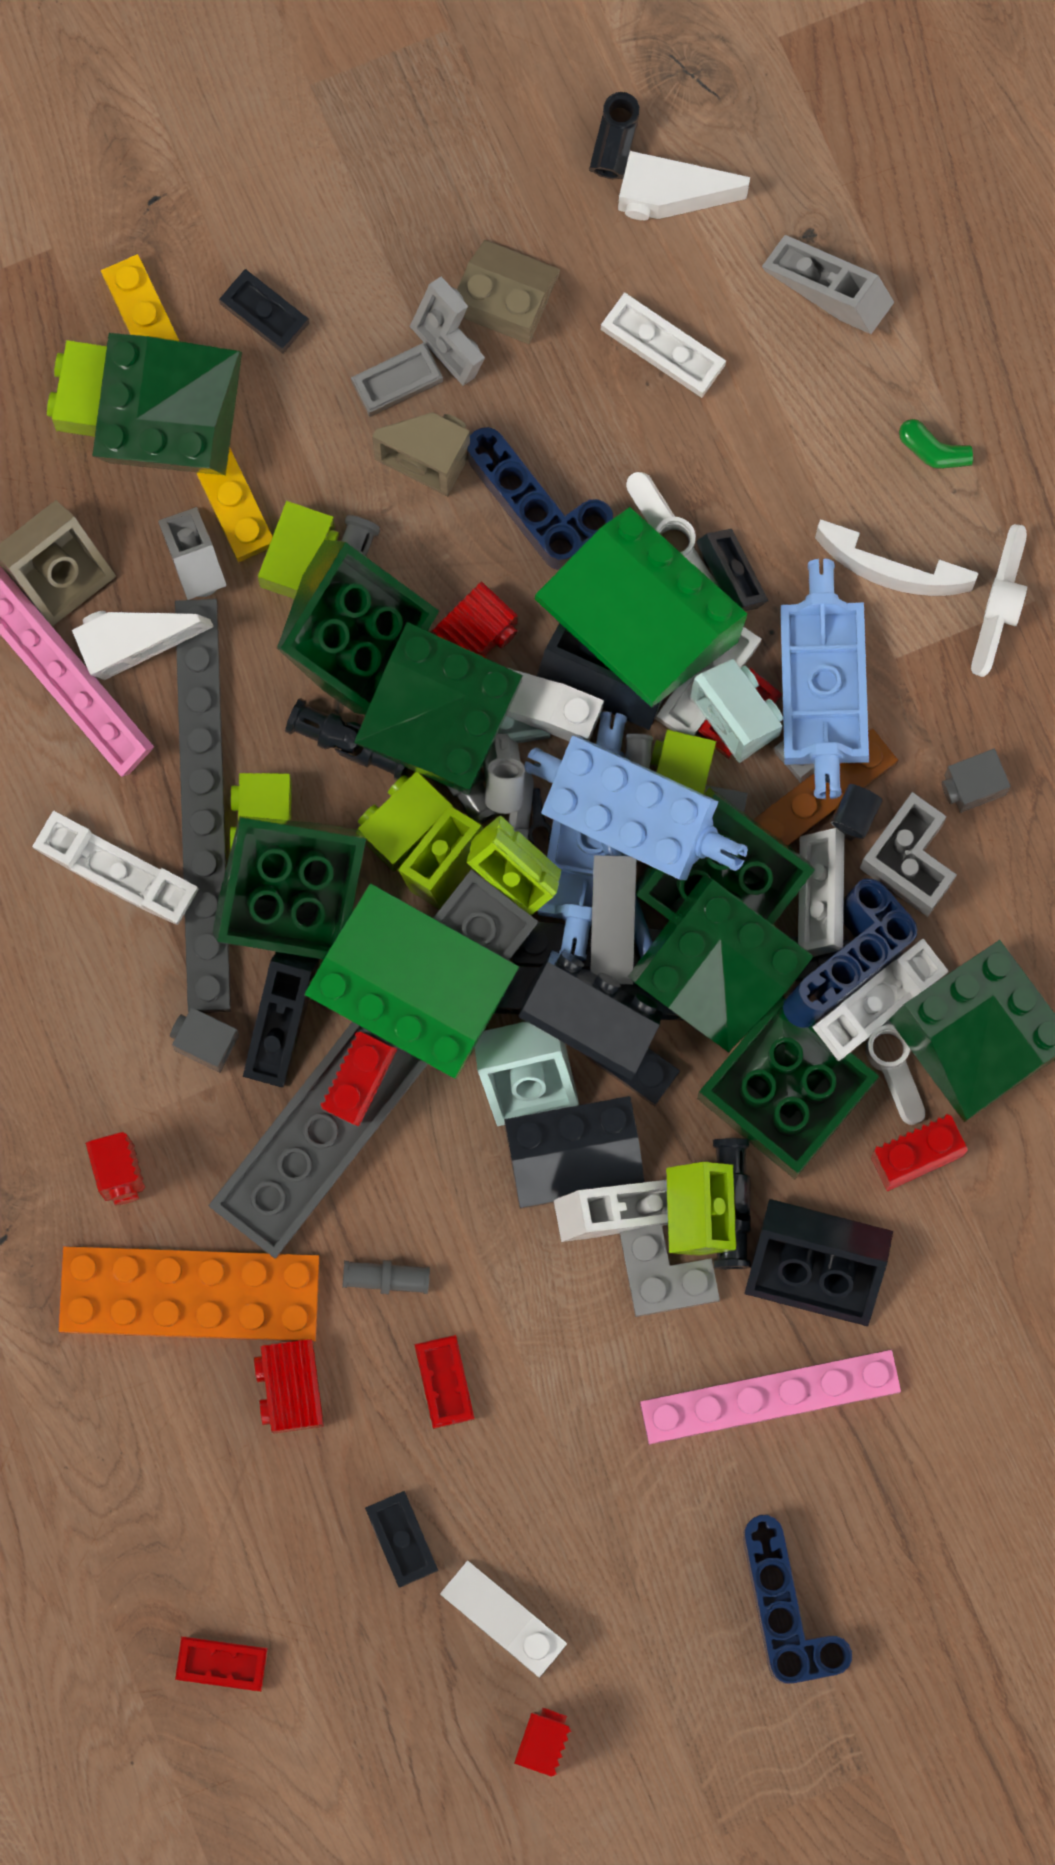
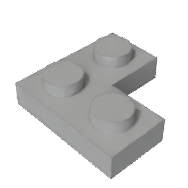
M441 276L429 284L409 327L426 343L427 347L464 386L476 377L485 357L480 352L478 345L472 339L467 338L458 328L468 305L464 302L460 292L451 287Z
M662 1224L619 1233L635 1317L720 1301L712 1258L670 1266Z

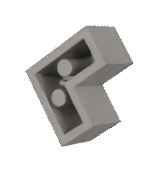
M912 792L866 854L859 869L879 881L926 917H929L952 885L957 874L924 852L942 828L947 816Z

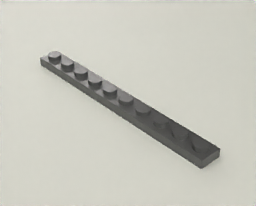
M217 599L175 601L176 614H198L211 619L213 628L176 645L184 880L199 888L185 912L188 1012L191 1007L202 1013L231 1012L229 944L217 942L212 932L219 894L226 870Z

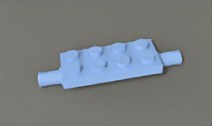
M819 559L808 562L809 595L806 596L804 601L799 604L780 605L784 765L814 764V796L819 799H826V783L830 785V799L841 796L840 763L869 762L864 602L846 603L840 600L838 595L834 593L835 563L830 559H823L822 575L819 573Z
M601 712L596 745L624 757V753L621 752V745L627 717L616 713L613 729H610L612 712ZM553 820L547 858L561 869V875L558 881L557 893L538 909V915L565 920L562 946L559 954L561 952L571 954L573 944L576 943L574 956L581 961H585L590 927L592 925L594 855L605 856L601 842Z
M572 735L562 760L543 752L539 748H534L530 751L528 758L540 764H532L526 761L524 765L525 772L552 783L541 814L679 880H687L693 864L700 858L709 857L734 871L742 866L744 860L731 854H740L746 857L747 846L718 834L717 829L713 826L712 817L719 801L578 736Z

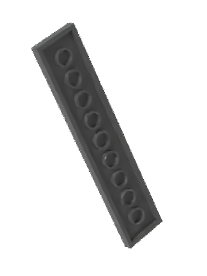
M472 869L433 918L508 961L539 923ZM352 1022L208 1206L272 1257L276 1258L428 1064ZM361 1031L398 1050L361 1124L356 1126L323 1110L320 1103L326 1101L324 1095L330 1094L328 1087L333 1086L332 1080L337 1078L336 1072L341 1070L339 1064L345 1063L343 1057L349 1055L347 1049L353 1047L351 1041L356 1040L355 1033Z

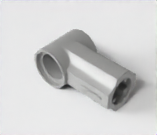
M497 734L483 765L486 783L485 804L494 812L507 814L518 811L522 807L525 767L520 761L518 742L510 739L508 734Z

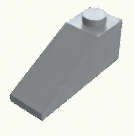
M787 235L783 236L762 265L765 272L838 320L869 334L873 333L894 304L879 275Z

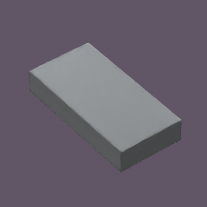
M424 342L351 377V382L369 417L442 383L443 376Z

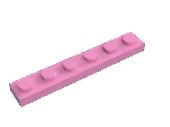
M0 566L1 636L121 777L130 774L151 752L154 746L94 676L90 675L84 663Z
M888 1350L640 1402L648 1444L651 1445L900 1393L901 1389L893 1352Z

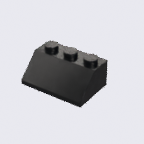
M561 623L558 624L545 649L537 673V677L567 685L604 700L603 710L612 712L614 715L616 713L623 714L627 717V721L647 730L651 729L666 699L665 697L653 707H650Z
M551 950L526 992L519 1017L627 1079L632 1080L660 1025L663 1012L657 1009V1004L650 998L641 994L633 996L622 990L620 983L613 977L604 973L596 975L585 969L583 962L576 956L567 952L559 954Z
M630 1096L504 1119L520 1209L554 1203L555 1199L578 1190L645 1182L638 1133Z
M769 1199L744 1294L868 1327L887 1267L893 1231Z

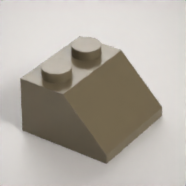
M484 240L469 261L457 288L464 302L468 305L463 319L530 344L558 279L560 269Z
M433 412L376 429L372 436L374 457L376 461L448 497L468 460L470 431L465 429L466 424L455 416L444 414L441 417Z
M57 500L0 543L1 566L51 626L58 623L116 577L76 518Z

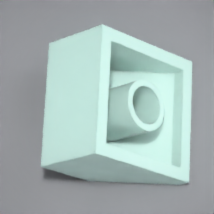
M732 659L696 676L690 697L736 760L741 763L780 736L783 727L780 721L783 720V716L771 699L764 701L755 688L759 684L749 668L745 665L740 668L735 660Z
M527 1021L483 1032L475 1046L477 1070L497 1126L504 1125V1119L579 1105L564 1042Z

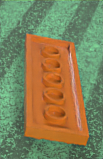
M63 1246L59 1333L266 1341L312 1339L313 1342H316L320 1256L279 1254L274 1258L270 1254Z

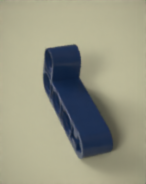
M484 427L475 430L470 435L468 462L471 468L551 568L560 570L598 531L588 529L584 525L583 521L587 517L596 515L601 517L605 523L613 519V512L610 506L598 499L582 503L565 516L497 430ZM483 446L487 450L493 447V457L497 463L495 469L493 460L486 452L479 455V447ZM507 476H516L522 481V485L515 490H507L501 486L500 481ZM537 507L547 513V517L541 522L529 521L525 516L529 509ZM563 539L568 541L573 548L566 554H556L550 548V545L556 540Z
M872 878L863 879L844 897L843 923L856 938L804 978L785 999L783 1005L784 1014L793 1025L800 1028H808L817 1023L893 962L916 938L917 926L915 921L879 881ZM814 994L818 1000L811 1002L809 998Z
M769 1515L754 1517L746 1524L743 1530V1543L771 1675L776 1681L783 1684H794L843 1673L852 1661V1650L844 1639L838 1636H826L805 1641L781 1524ZM759 1523H764L766 1530H773L774 1537L768 1540L769 1553L778 1550L780 1559L768 1558L759 1563L755 1562L754 1555L764 1554L761 1542L758 1540L753 1541L751 1534L758 1530ZM774 1566L782 1572L783 1583L779 1589L768 1590L762 1586L760 1573L764 1567ZM775 1609L786 1610L792 1618L791 1628L784 1634L774 1632L769 1626V1615ZM828 1643L838 1645L843 1653L841 1664L834 1669L825 1667L820 1660V1651ZM792 1652L799 1657L801 1667L795 1676L786 1677L779 1672L777 1660L782 1653Z

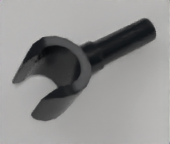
M533 788L532 796L533 825L529 829L528 840L533 845L532 833L535 828L543 827L547 830L548 844L550 843L552 828L545 823L544 815L541 814L543 808L540 788Z

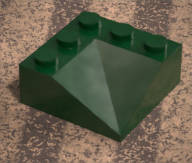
M109 333L92 456L110 464L226 476L242 352L156 337Z
M324 540L302 576L277 649L328 695L352 712L366 715L406 623H411L428 631L440 611L348 543Z
M407 622L389 659L354 743L469 796L522 683L523 675Z
M709 787L704 795L719 801L712 817L713 826L717 829L718 834L747 846L746 857L740 854H731L744 860L742 866L734 871L709 857L700 858L693 864L687 880H679L649 865L636 881L635 893L670 920L705 874L773 925L815 869L808 860Z
M240 816L219 894L212 931L216 941L324 959L352 914L366 842L365 836L360 830L322 823Z
M704 874L627 977L729 1053L787 992L813 955L716 881Z
M998 940L904 1003L889 1019L963 1122L972 1118L1055 1060V1013L1001 940Z
M782 996L754 1025L700 1089L697 1099L742 1137L749 1139V1142L795 1180L875 1085L879 1075L851 1052L838 1061L813 1029L814 1025L808 1028H800L789 1022L784 1014L783 1005L785 998Z

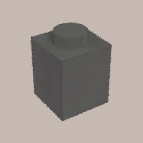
M995 748L948 766L944 774L946 780L941 782L949 804L956 803L960 813L1006 796L1011 787Z
M191 1007L187 1016L180 1014L177 1018L170 1037L175 1039L172 1046L176 1052L221 1073L239 1038L237 1029Z

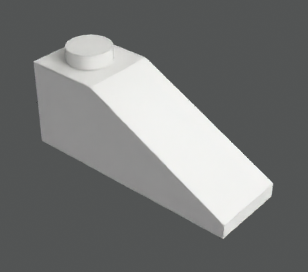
M630 151L619 195L618 210L625 212L626 216L636 220H648L649 217L661 219L747 199L750 177Z
M98 611L85 617L82 620L84 624L73 629L72 632L90 675L106 680L213 628L211 619L198 614L106 613V611Z
M513 670L523 675L506 716L569 742L572 735L590 741L602 712L604 700L558 682Z
M667 1180L578 1190L554 1200L561 1242L603 1237L660 1224L662 1226L668 1225Z
M469 1561L463 1565L440 1593V1595L538 1678L541 1677L567 1645L563 1639Z

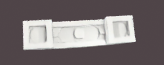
M820 519L815 539L844 567L873 583L900 592L928 596L961 594L972 591L978 576L977 572L939 560L933 575L856 549L859 532Z
M55 811L51 813L32 846L43 855L93 884L176 925L180 923L199 890L197 886L163 868L158 869L92 834L89 829Z
M921 939L817 1022L813 1029L837 1060L840 1061L887 1022L904 1003L936 983L949 971L927 942Z

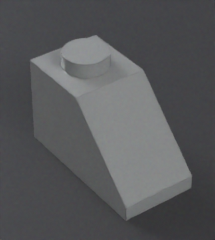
M197 507L158 521L187 600L195 597L210 596L217 589L227 586L213 544Z

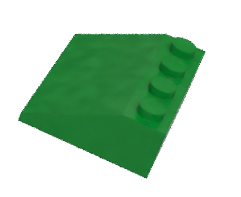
M631 507L602 526L535 594L534 598L650 707H653L739 642L748 615Z
M370 884L325 956L304 995L450 1077L457 1079L516 975L519 966Z

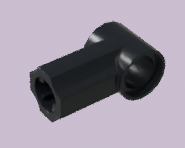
M616 92L611 94L603 105V114L589 166V171L597 174L599 177L611 180L624 178L639 120L640 106L633 95L627 92ZM623 108L632 117L626 122H617L611 118L610 113L615 109Z
M848 784L830 823L844 834V838L852 841L854 838L864 839L883 800L866 788L855 784Z

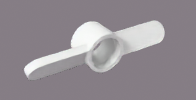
M643 472L631 474L627 479V490L648 524L661 535L668 530L683 532L689 539V546L680 553L717 585L694 548L696 536L692 525L683 518L675 517L648 474Z
M1014 524L1009 529L998 572L987 602L982 628L971 665L972 673L980 677L986 676L992 668L1004 623L1017 626L1025 600L1027 586L1014 583L1027 536L1026 528L1023 525Z
M888 1020L869 1035V1040L866 1044V1056L873 1067L883 1071L901 1119L906 1124L915 1125L924 1119L925 1108L906 1062L910 1048ZM882 1034L896 1036L903 1045L902 1056L894 1062L880 1060L873 1051L874 1040Z

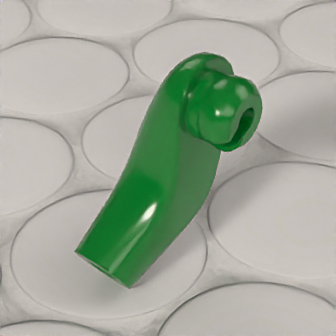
M917 419L906 420L900 426L899 438L901 442L926 465L936 469L972 466L973 450L971 445L941 443Z

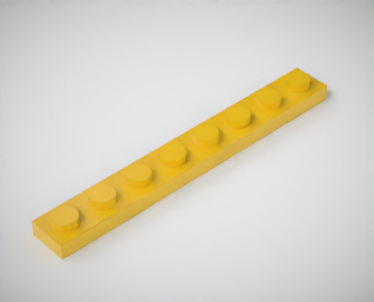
M138 254L101 270L102 277L130 335L179 341ZM229 447L226 476L196 473L239 563L267 550L272 540V534Z

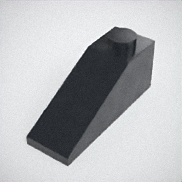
M275 952L267 972L243 1077L281 1088L285 1086L310 997L304 994L316 974L319 963L318 958Z

